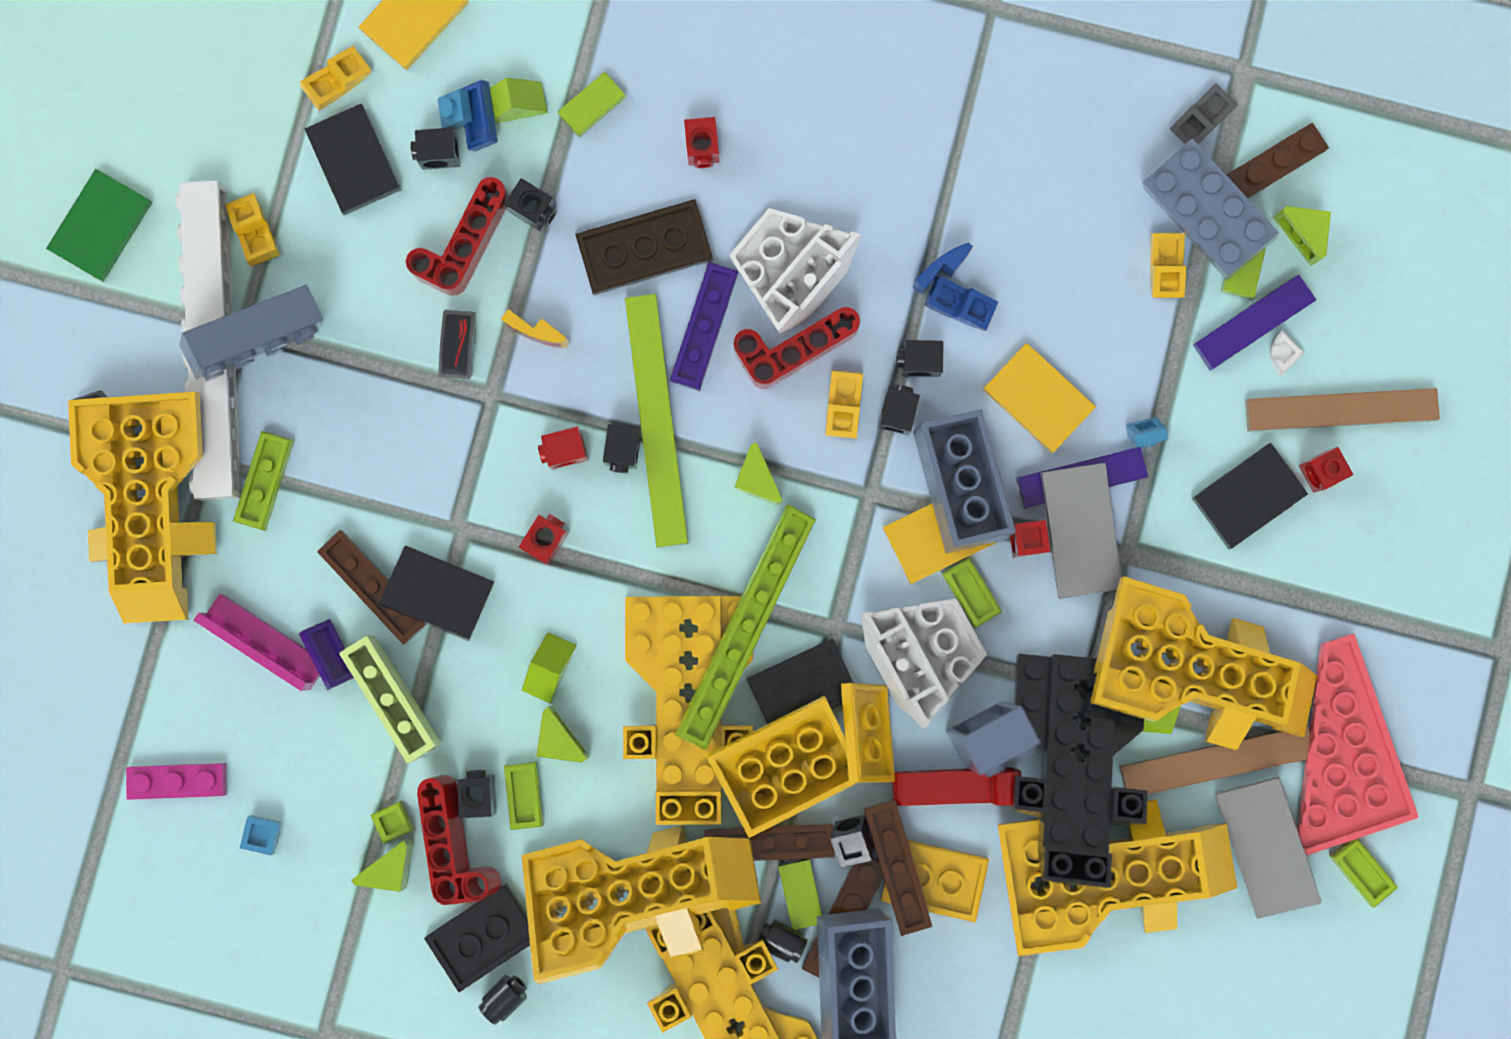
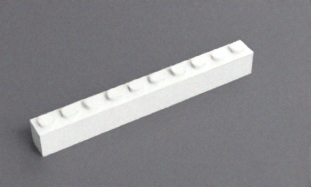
M218 181L179 183L180 193L176 194V207L178 212L181 213V224L177 227L178 240L182 244V255L179 256V269L184 276V287L180 289L181 302L185 306V318L182 319L181 323L182 332L233 313L229 221L225 204L228 203L227 188ZM183 354L184 365L188 368V380L185 381L184 390L185 392H199L201 407L203 457L194 466L193 475L189 477L190 492L194 494V499L202 501L240 499L242 488L236 366L227 367L223 370L224 374L213 380L206 381L204 377L196 380Z

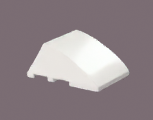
M768 208L731 252L729 257L778 332L782 333L806 322L847 274L861 235L855 232L847 233L836 230L833 226L827 224L822 226L808 222L805 218Z
M957 598L861 614L867 651L896 704L923 729L929 725L934 715L949 701V697L960 684L966 681L987 656Z

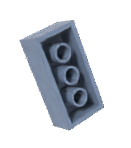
M1193 138L1142 182L1143 189L1226 280H1229L1278 237L1279 232Z
M306 284L182 333L179 346L195 379L198 380L204 377L206 381H210L224 374L223 370L227 367L235 365L239 369L255 362L254 358L262 353L269 357L285 350L284 346L292 341L299 345L313 339V334L318 332L323 317Z
M982 409L920 423L913 431L945 553L1006 540L1015 534L1016 531Z
M1002 701L946 730L963 765L979 775L986 774L987 777L1005 769L1003 763L1010 759L1016 758L1017 761L1029 757L1035 753L1033 747L1040 744L1022 707Z
M879 908L817 916L822 1039H896L892 920Z

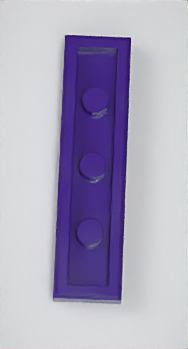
M708 262L670 377V382L697 391L701 390L739 271Z
M1298 274L1194 343L1193 346L1211 371L1315 302L1316 298Z
M1141 447L1045 470L1052 471L1105 463L1109 487L1148 477ZM1040 472L1016 478L1024 509L1045 504Z

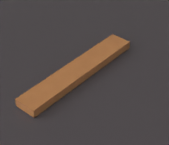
M1437 388L1245 400L1247 431L1440 420Z
M1309 726L1306 727L1304 737L1276 731L1244 738L1238 750L1235 751L1218 745H1212L1121 765L1119 768L1123 786L1130 789L1148 790V794L1307 760L1310 741Z

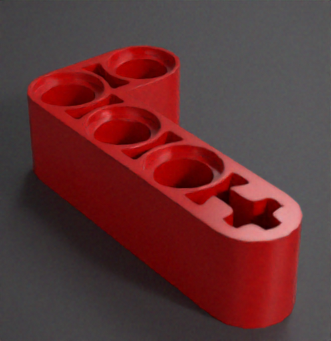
M487 177L481 180L442 256L424 248H415L408 253L405 261L406 267L417 280L447 295L456 296L464 292L506 210L504 203L509 194L503 183L494 177ZM497 190L499 196H492L491 199H489L487 196L488 193L494 194ZM485 217L487 219L484 227L480 229L472 228V223L476 218ZM472 245L470 255L466 257L458 256L461 246ZM420 260H430L429 267L425 271H416V265ZM451 272L458 273V279L453 285H444V278L447 274Z
M850 307L840 308L771 350H768L756 331L744 329L739 331L734 338V352L751 382L760 389H767L852 339L859 329L860 317ZM840 318H843L844 321L851 320L850 330H847L846 327H841L836 330L835 338L837 339H834L832 330L839 326ZM815 333L823 334L826 337L827 343L822 347H815L810 343V336ZM744 339H752L757 347L753 352L745 353L739 348L740 342ZM788 349H793L799 353L800 359L796 363L790 364L784 361L782 354ZM759 366H769L773 371L772 377L767 380L759 379L755 374Z
M1005 767L1002 771L987 777L986 774L979 775L971 769L896 771L894 773L895 780L892 782V800L895 799L897 806L975 803L1012 806L1014 777H1022V772L1017 768Z
M444 774L423 780L417 788V798L433 898L441 905L476 902L495 894L501 886L500 873L490 866L470 868L463 820L462 818L459 819L458 787L456 781L451 776ZM440 816L445 821V829L440 826ZM444 849H447L449 852L450 861H447L445 858ZM479 877L484 881V890L478 884ZM449 881L455 887V894L449 888Z

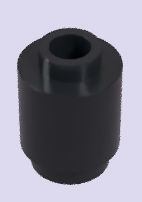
M775 919L771 925L765 922L757 939L758 941L763 939L770 954L787 963L790 960L798 963L808 942V939L802 937L801 932Z
M504 975L482 997V1003L478 1006L480 1012L494 1025H497L500 1021H505L527 999L525 993L527 990L526 985L515 975L512 977Z

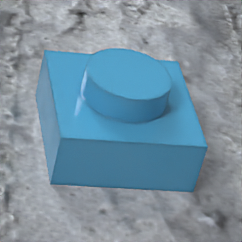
M457 89L437 98L442 128L453 127V129L472 122L468 91Z
M1157 417L1126 424L1127 436L1137 447H1152L1160 441L1168 440L1167 428Z
M253 815L247 816L240 849L273 855L282 822Z

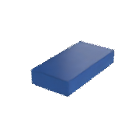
M479 80L461 88L468 91L472 122L464 125L468 150L476 152L498 143L489 82Z

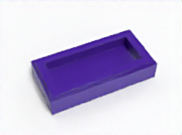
M330 619L299 633L327 691L354 679L339 654L345 650V647Z

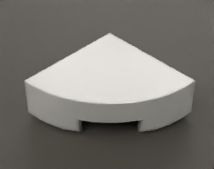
M1283 330L1275 336L1270 348L1271 363L1279 376L1283 375L1305 353Z

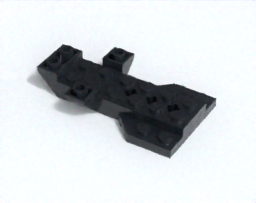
M1019 653L1016 657L1014 705L1022 707L1040 741V744L1036 746L1043 753L1042 779L1014 777L1013 810L1039 818L1038 857L1042 881L1111 888L1112 854L1109 853L1110 825L1147 824L1148 790L1112 788L1113 756L1144 730V719L1090 703L1097 676L1094 673L1097 659L1052 654L1051 657ZM1079 685L1083 686L1084 690H1087V694L1083 698H1080L1079 692L1074 691V688H1077ZM1078 716L1086 723L1082 730H1079L1078 724L1072 721ZM1076 748L1080 749V752L1085 756L1080 762H1077L1076 756L1071 755V751L1073 752Z

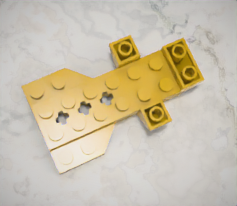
M193 391L68 400L71 465L88 477L95 484V487L104 494L106 527L88 530L89 562L107 561L109 594L123 624L189 620L187 588H182L181 556L217 554L215 522L179 523L177 486L203 457L200 393ZM142 425V432L135 434L134 428ZM144 457V463L141 466H136V460ZM145 489V496L138 498L137 491Z
M1125 576L1119 579L1113 609L1108 611L1094 669V673L1097 676L1090 703L1149 721H1156L1189 701L1210 707L1215 710H1211L1204 742L1234 751L1238 750L1254 721L1270 725L1272 729L1298 737L1305 736L1317 675L1302 663L1270 654L1263 626L1232 618L1227 640L1213 637L1207 633L1203 624H1199L1190 609L1192 605L1186 595ZM1137 643L1136 648L1141 650V654L1136 656L1131 650V645ZM1166 652L1167 658L1171 659V663L1167 665L1162 660V654ZM1197 662V667L1202 669L1201 673H1195L1193 663Z
M742 596L625 597V661L656 691V724L623 726V759H656V825H721L722 786L706 755L752 733L753 725L721 724L720 719L706 750L675 736V733L690 702L686 701L685 696L680 695V689H685V684L690 683L692 684V689L697 690ZM687 619H692V624L698 625V632L693 633L691 638H686V633L680 632V625L685 624ZM686 651H691L693 657H698V664H693L692 670H687L686 665L680 663V657H685ZM753 652L746 667L753 661Z
M1156 799L1147 800V824L1127 825L1129 838L1109 841V853L1112 854L1111 873H1113L1111 888L1084 885L1070 888L1066 883L1048 882V886H1043L1044 891L1037 892L1036 887H1031V882H1035L1034 878L1041 877L1038 857L1039 818L997 824L1018 956L1084 948L1101 921H1104L1110 911L1140 907L1144 933L1177 929V902L1211 898L1237 889L1227 823L1193 827L1194 829L1165 833Z
M683 825L654 832L647 853L619 861H614L582 839L521 855L533 979L537 984L600 969L625 933L656 925L660 928L670 958L675 959L702 952L704 950L699 919L695 915L725 907L732 911L761 903L750 839L705 837L687 842L686 831ZM629 892L628 897L621 902L620 898L624 897L623 893ZM597 899V905H595V907L592 910H590L589 906L594 905L593 900ZM566 907L565 915L560 918L559 914L563 913V908Z
M713 911L695 915L699 919L704 951L672 959L668 953L659 926L645 928L659 957L664 960L675 981L647 1002L662 1033L691 1018L693 1015L705 1039H818L808 1019L798 1016L793 1017L765 1007L753 983L778 970L763 939L744 945L734 951L718 918ZM735 1018L737 1022L743 1021L745 1023L742 1025L741 1031L737 1032L735 1029L730 1030L728 1028L731 1026V1019Z

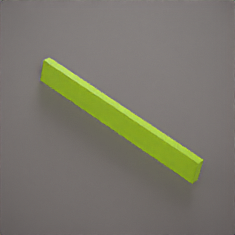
M656 294L625 298L656 548L688 544Z
M791 505L785 506L675 736L706 750L816 519Z

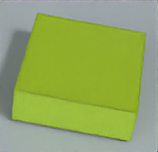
M402 800L370 815L383 844L415 830Z

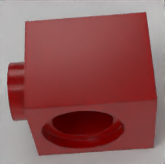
M716 118L685 119L688 165H695V168L703 169L712 167L713 163H720ZM699 139H706L711 144L707 149L699 150L694 147V143Z
M578 426L541 436L542 445H538L539 456L542 464L547 463L550 469L554 470L588 461L582 432Z
M1339 447L1326 450L1298 465L1313 493L1326 490L1354 475Z
M551 514L546 519L538 515L518 548L541 562L550 565L569 534L562 529L566 523ZM543 529H551L554 535L552 543L548 546H541L538 542V534Z
M1046 520L1014 524L1016 533L1010 537L1012 558L1050 552Z

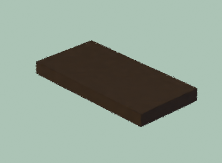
M696 199L575 234L593 296L713 261Z

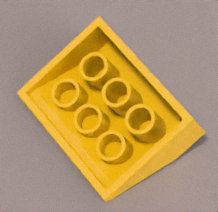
M825 696L706 755L749 838L856 784L849 783L845 736Z

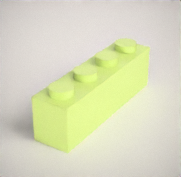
M365 636L339 653L407 764L416 761L442 744L376 636Z

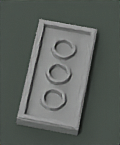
M1097 463L1040 472L1058 598L1117 590L1121 572L1106 464Z
M1280 776L1217 792L1215 796L1224 822L1227 823L1229 837L1257 919L1321 904L1322 900Z

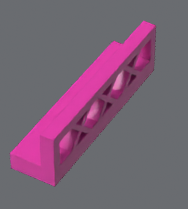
M224 594L218 595L207 613L198 612L193 620L300 691L311 690L320 677L306 648Z

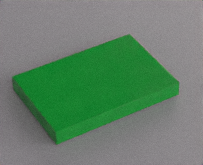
M95 168L46 249L104 282L153 202Z

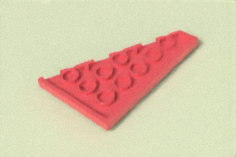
M1347 634L1320 643L1317 679L1309 727L1310 741L1308 757L1305 760L1297 824L1306 856L1419 818L1355 634Z

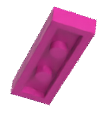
M226 763L126 767V800L227 795Z

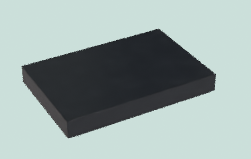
M362 103L304 128L343 215H347L401 191Z
M1268 443L1193 496L1192 500L1226 547L1232 549L1307 496L1308 493L1272 443Z
M405 545L379 601V605L470 641L494 581Z
M833 638L746 678L767 725L825 696L832 710L843 704L841 684L854 683Z
M505 883L495 894L478 901L424 937V940L459 993L530 946L527 913L509 885Z

